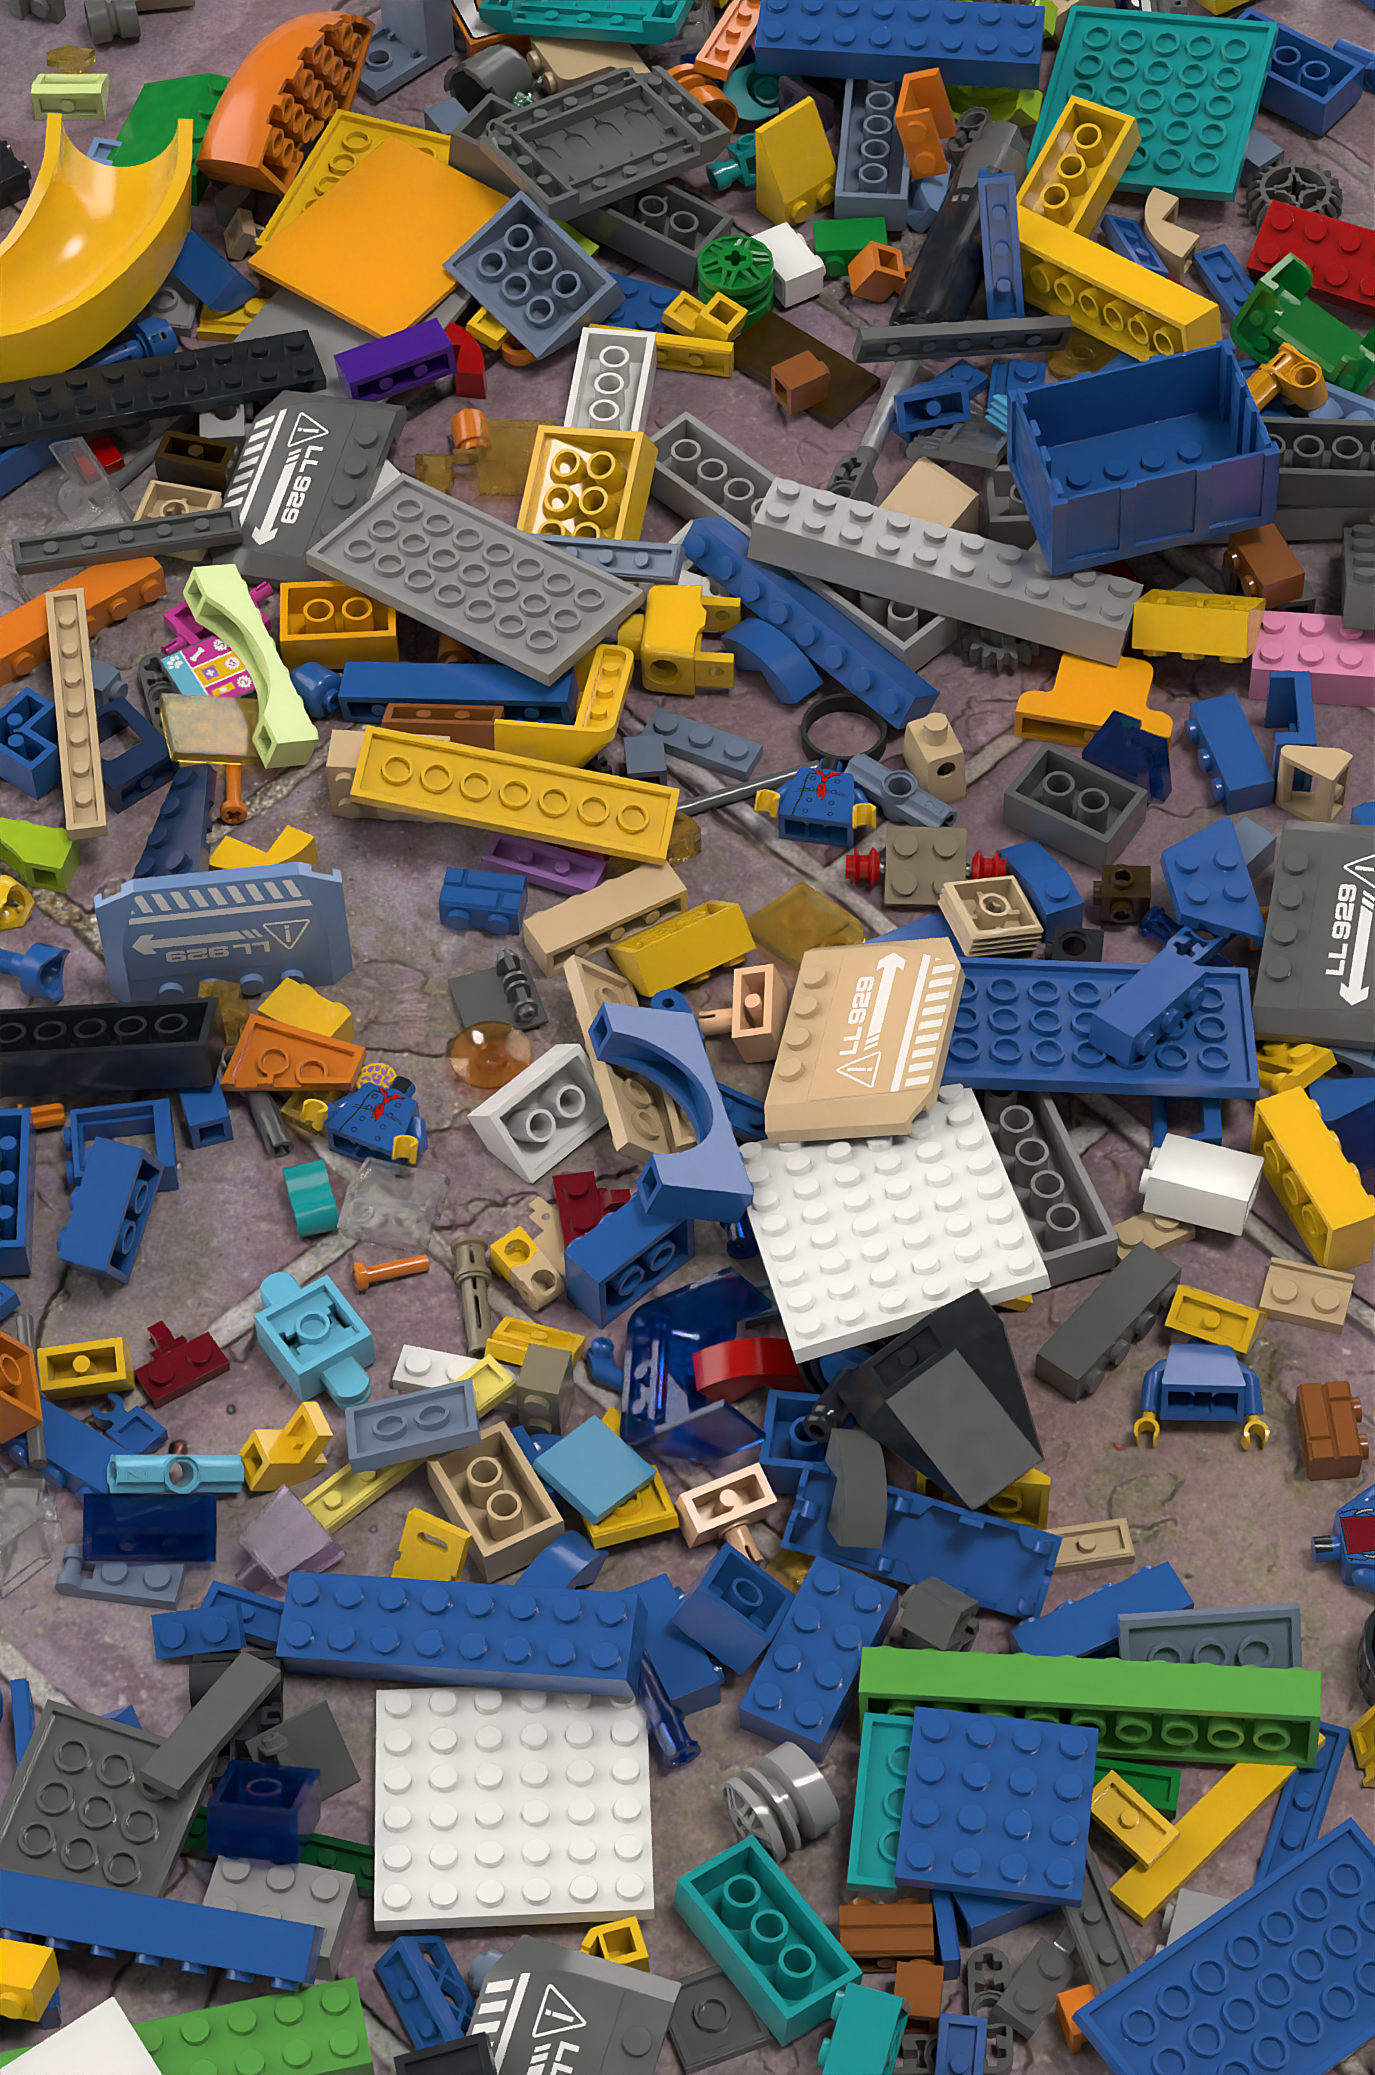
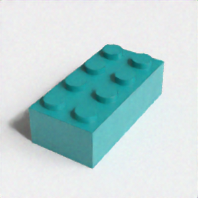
M753 1834L677 1879L674 1909L782 2047L830 2018L836 1993L838 1990L845 1992L848 1982L861 1985L862 1970Z

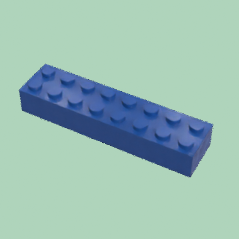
M761 0L755 41L756 73L903 82L904 74L939 67L943 83L947 85L1039 90L1045 6L951 0Z
M290 1571L275 1656L277 1659H281L284 1668L288 1673L637 1697L648 1610L638 1593Z

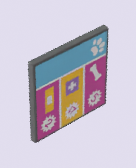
M216 635L158 659L160 667L194 720L257 693L252 678L242 661Z

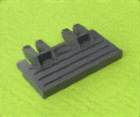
M971 413L972 420L922 429L918 437H914L913 442H910L905 451L907 459L910 462H914V464L919 458L926 456L941 468H944L950 461L995 469L1007 453V436L989 424L984 417L985 415Z

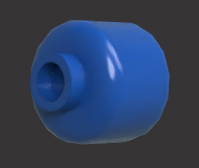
M314 661L300 665L290 673V680L297 694L301 696L304 709L308 715L320 719L327 717L340 708L338 699L342 680L340 675Z

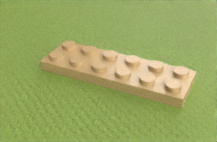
M573 954L563 963L568 981L567 987L571 992L576 1008V1018L582 1029L585 1049L591 1060L594 1080L600 1091L604 1105L603 1111L609 1122L614 1147L623 1156L634 1158L646 1164L652 1153H678L662 1088L630 1069L608 1062L597 1061L588 1033L603 1002L639 1007L632 981Z

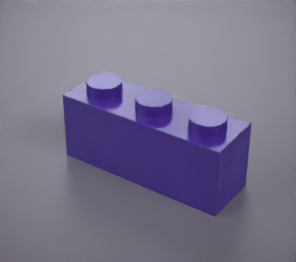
M437 318L333 355L339 383L348 399L377 402L458 372L453 345Z

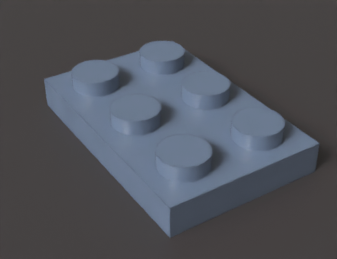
M472 1378L345 1408L348 1453L353 1474L367 1470L375 1471L384 1466L409 1460L417 1461L427 1456L447 1451L464 1450L469 1446L482 1443L476 1392Z

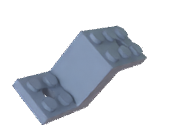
M380 0L382 24L374 30L358 88L377 102L453 53L455 46L451 0Z

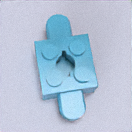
M277 1272L265 1278L260 1286V1297L262 1306L265 1309L254 1315L258 1343L299 1399L305 1402L326 1390L336 1405L344 1411L345 1408L367 1403L371 1397L370 1377L363 1368L376 1362L372 1333L329 1276L325 1275L304 1288L288 1272Z

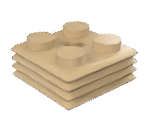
M151 480L133 521L218 509L222 504L221 492ZM207 548L162 555L181 558L185 561L200 562L203 560Z
M1013 875L944 883L945 888L941 890L943 894H940V900L937 902L967 957H983L984 955L1000 953L1016 954L1020 951L1037 949L1036 944L1040 942L1038 938L1042 937L1041 933L1044 929Z

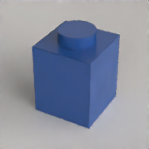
M216 1077L214 1086L178 1088L183 1117L194 1150L234 1139L229 1111L218 1077Z

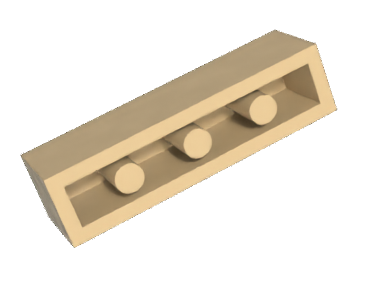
M667 860L665 861V866L652 863L641 864L629 873L615 879L606 880L596 888L580 895H573L565 902L545 911H538L530 918L523 920L525 946L546 977L550 978L565 971L563 963L573 954L589 960L608 951V947L688 911L687 888Z

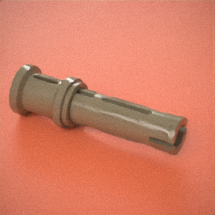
M467 1234L455 1238L450 1244L451 1253L456 1257L457 1264L454 1283L462 1291L468 1357L482 1360L486 1357L484 1356L486 1341L488 1338L492 1339L491 1315L487 1287L491 1283L492 1273L486 1267L487 1239L481 1235ZM475 1308L478 1309V1318H479V1327H480V1328H478V1326H477V1318H476V1309H475Z

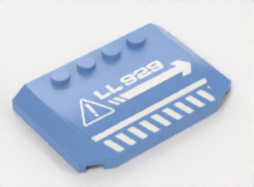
M280 863L132 879L121 884V892L106 899H103L102 893L94 896L95 913L111 995L123 1002L206 997L219 998L242 994L255 995L261 992L274 991L286 977L299 984L304 983L311 987L336 984L353 970L341 870L332 868V876L312 872L311 864Z

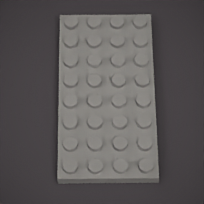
M404 473L306 552L307 565L547 686L552 685L644 603V590Z

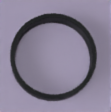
M841 693L829 695L814 702L807 709L801 723V745L805 756L810 762L815 760L820 762L822 758L833 757L842 763L841 772H844L849 761L855 756L828 754L818 749L807 736L809 728L815 721L835 712H853L873 721L879 728L881 737L872 748L863 753L877 762L882 758L887 746V721L855 694Z

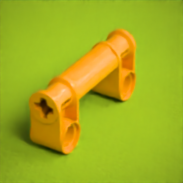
M1283 343L1278 348L1279 353L1268 364H1261L1246 380L1259 412L1278 393H1281L1306 410L1319 408L1328 398V390L1321 367L1288 343Z

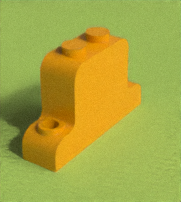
M1065 652L1061 657L1054 688L1051 691L1031 690L1019 697L1015 710L1014 736L1168 763L1171 751L1173 721L1169 715L1149 709L1152 695L1153 667L1147 661L1121 656L1118 666H1113Z

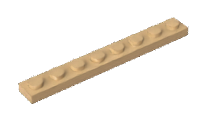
M84 588L45 592L68 839L77 840L107 836V814Z

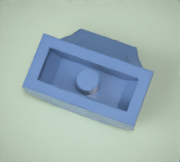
M948 162L949 171L947 174L920 178L910 183L907 223L912 229L921 234L933 223L946 194L951 164Z

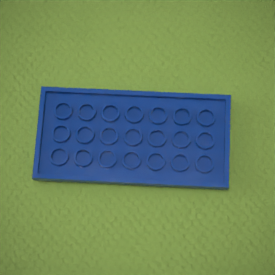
M957 957L965 974V981L940 1087L962 1084L963 1088L1258 1099L1260 1086L1248 968L1199 966L1206 970L1203 988L1206 990V995L1202 1004L1197 1010L1187 1012L1173 1032L1163 1034L1156 1041L1149 1054L1146 1056L1140 1055L1130 1066H1127L1088 1042L1092 1014L1147 964Z
M1352 1817L1348 1818L1082 2006L1074 2013L1071 2019L1115 2075H1325L1375 2038V1845Z

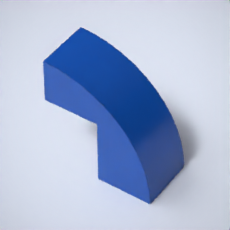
M747 617L720 637L727 652L734 654L736 669L761 670L778 703L795 704L823 684L813 665L802 651L785 634L765 621Z
M575 1530L569 1531L551 1542L534 1559L515 1585L575 1589L576 1586L594 1583L609 1552L603 1548L594 1549L591 1540Z

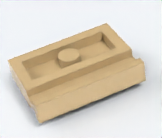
M1271 1257L1259 1310L1268 1313L1267 1318L1342 1334L1355 1275Z

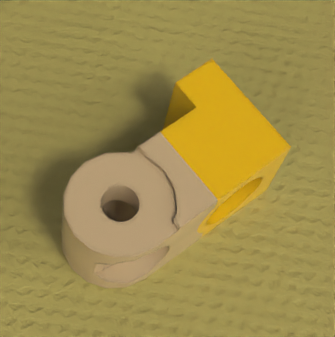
M518 1226L490 1245L489 1266L499 1277L503 1275L511 1286L519 1291L521 1297L531 1309L538 1311L565 1292V1285L560 1274L521 1226Z

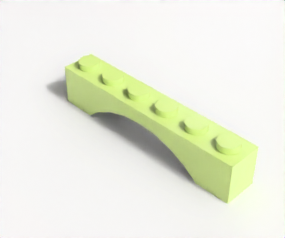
M235 564L193 567L183 590V595L196 622L225 642L242 661L252 678L259 705L258 722L252 741L265 768L307 765L315 747L318 745V731L312 725L304 709L303 700L297 694L290 680L289 671L283 665L276 651L275 642L269 636L262 622L261 613L255 607L249 595L245 580L241 578Z

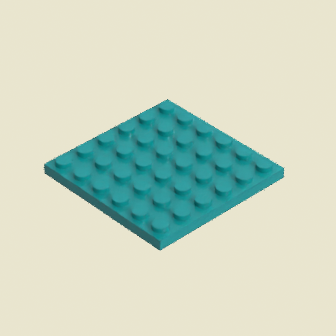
M1071 5L1026 161L1028 174L1070 97L1073 95L1136 118L1142 140L1114 191L1150 194L1153 188H1157L1176 197L1234 202L1279 33L1278 23Z

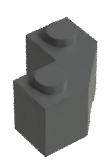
M934 1576L917 1585L912 1584L901 1601V1608L905 1610L898 1625L903 1627L902 1635L906 1637L901 1649L922 1650L925 1648H936L941 1651H970L979 1632V1621L972 1618L979 1610V1602Z

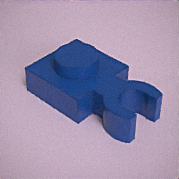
M111 1392L107 1395L109 1405L114 1409L112 1412L102 1413L95 1406L91 1409L94 1423L100 1428L108 1429L106 1437L134 1455H150L168 1440L167 1430L138 1405L129 1412L125 1411L123 1400L115 1393Z

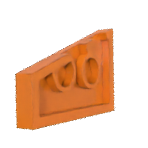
M250 1013L220 1086L222 1091L353 1090L367 1053L365 1047Z

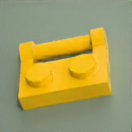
M1266 1041L1263 1048L1256 1052L1259 1086L1271 1090L1274 1095L1298 1086H1302L1304 1089L1337 1064L1332 1050L1308 1043Z

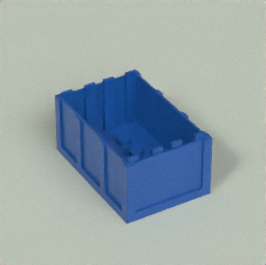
M1231 338L1216 341V345L1170 356H1165V354L1149 357L1148 361L1093 374L1090 371L1076 374L1075 378L1025 390L1021 387L1007 391V462L1052 576L1275 523L1281 452L1276 441H1271L1236 360V348Z

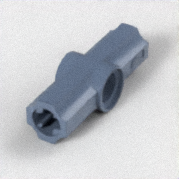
M857 753L849 761L844 771L854 776V788L862 790L866 797L882 806L883 815L888 820L893 822L907 821L915 827H952L957 819V810L919 788L916 777L905 770L892 771L864 753L861 755Z

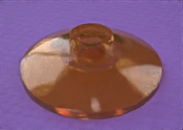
M483 1021L465 1028L456 1036L451 1045L449 1056L452 1070L462 1082L478 1089L495 1090L504 1087L530 1066L532 1051L528 1038L517 1027L501 1021Z

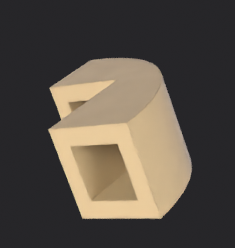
M1153 188L1145 205L1143 232L1169 274L1182 282L1193 268L1191 265L1192 254L1198 253L1200 236L1176 226L1179 198Z

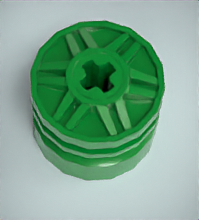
M731 235L709 242L700 251L697 260L699 301L707 305L715 294L720 292L747 309V318L744 327L739 333L744 332L767 311L773 312L774 261L772 252L764 243L748 236Z

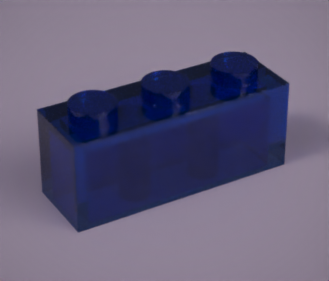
M84 1493L83 1561L216 1562L217 1494Z

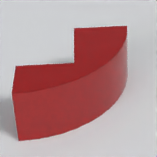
M450 322L444 331L453 345L458 372L454 373L457 397L486 400L487 381L481 348L469 332L461 326Z
M767 1337L744 1338L719 1343L692 1354L697 1391L723 1405L733 1402L763 1384L774 1390L803 1393L809 1390L798 1371L790 1342L787 1339Z

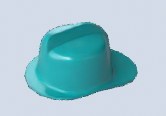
M755 62L733 71L728 80L724 81L722 92L736 106L740 119L755 121L781 113L795 105L802 94L803 81L802 77L798 75L756 73Z

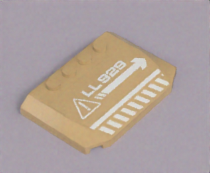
M949 937L819 947L804 952L764 1104L765 1133L770 1143L905 1135L911 1133L915 1128L912 1120L921 1110L929 1111L937 1101L965 981V974Z

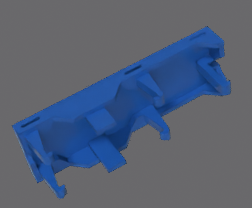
M805 1461L798 1485L797 1500L787 1522L780 1547L812 1556H820L832 1562L909 1585H917L934 1576L977 1600L980 1607L1023 1619L1040 1618L1063 1536L982 1512H972L962 1506L887 1484V1513L882 1549L839 1546L827 1528L837 1477L830 1467Z

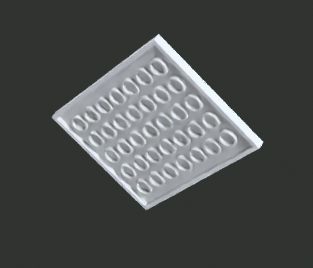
M962 1084L941 1086L937 1101L929 1111L921 1110L912 1120L915 1128L910 1134L770 1143L769 1139L758 1142H749L738 1147L743 1155V1164L749 1181L754 1188L753 1201L750 1206H747L746 1211L796 1364L907 1331L931 1312L976 1288L981 1290L990 1305L1051 1288L1047 1270L972 1088H963Z

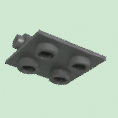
M510 949L501 950L497 954L496 967L448 979L450 990L470 1044L549 1023L526 960H520L519 956Z
M326 1700L245 1741L280 1822L293 1815H296L298 1821L310 1818L314 1815L312 1807L316 1803L361 1780Z

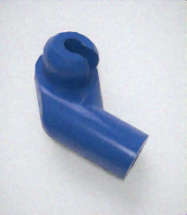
M605 1337L595 1338L591 1343V1348L587 1350L586 1357L592 1378L598 1383L628 1395L634 1387L636 1376L616 1367L614 1354L612 1353L615 1347L610 1339Z

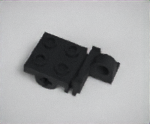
M276 1650L247 1652L280 1669L281 1680L217 1754L219 1762L210 1781L215 1800L237 1799L239 1797L238 1758L251 1757L245 1741L283 1722L284 1666L281 1659L276 1658ZM241 1652L193 1654V1663H190L189 1666L191 1710Z

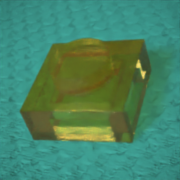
M66 44L46 52L47 66L60 68L64 74L81 73L82 68L95 63V49Z

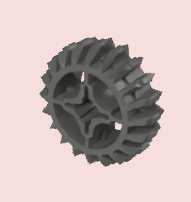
M1290 159L1288 164L1276 161L1273 167L1265 165L1262 172L1255 173L1252 182L1247 187L1245 208L1247 209V214H1249L1250 224L1256 225L1258 232L1272 199L1338 220L1342 214L1343 194L1338 179L1331 177L1330 170L1321 171L1319 164L1314 166L1307 165L1306 160L1301 164L1294 163Z

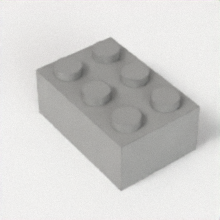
M221 1846L202 1905L325 1928L315 1978L332 1982L337 1973L358 1905L359 1896L355 1874Z

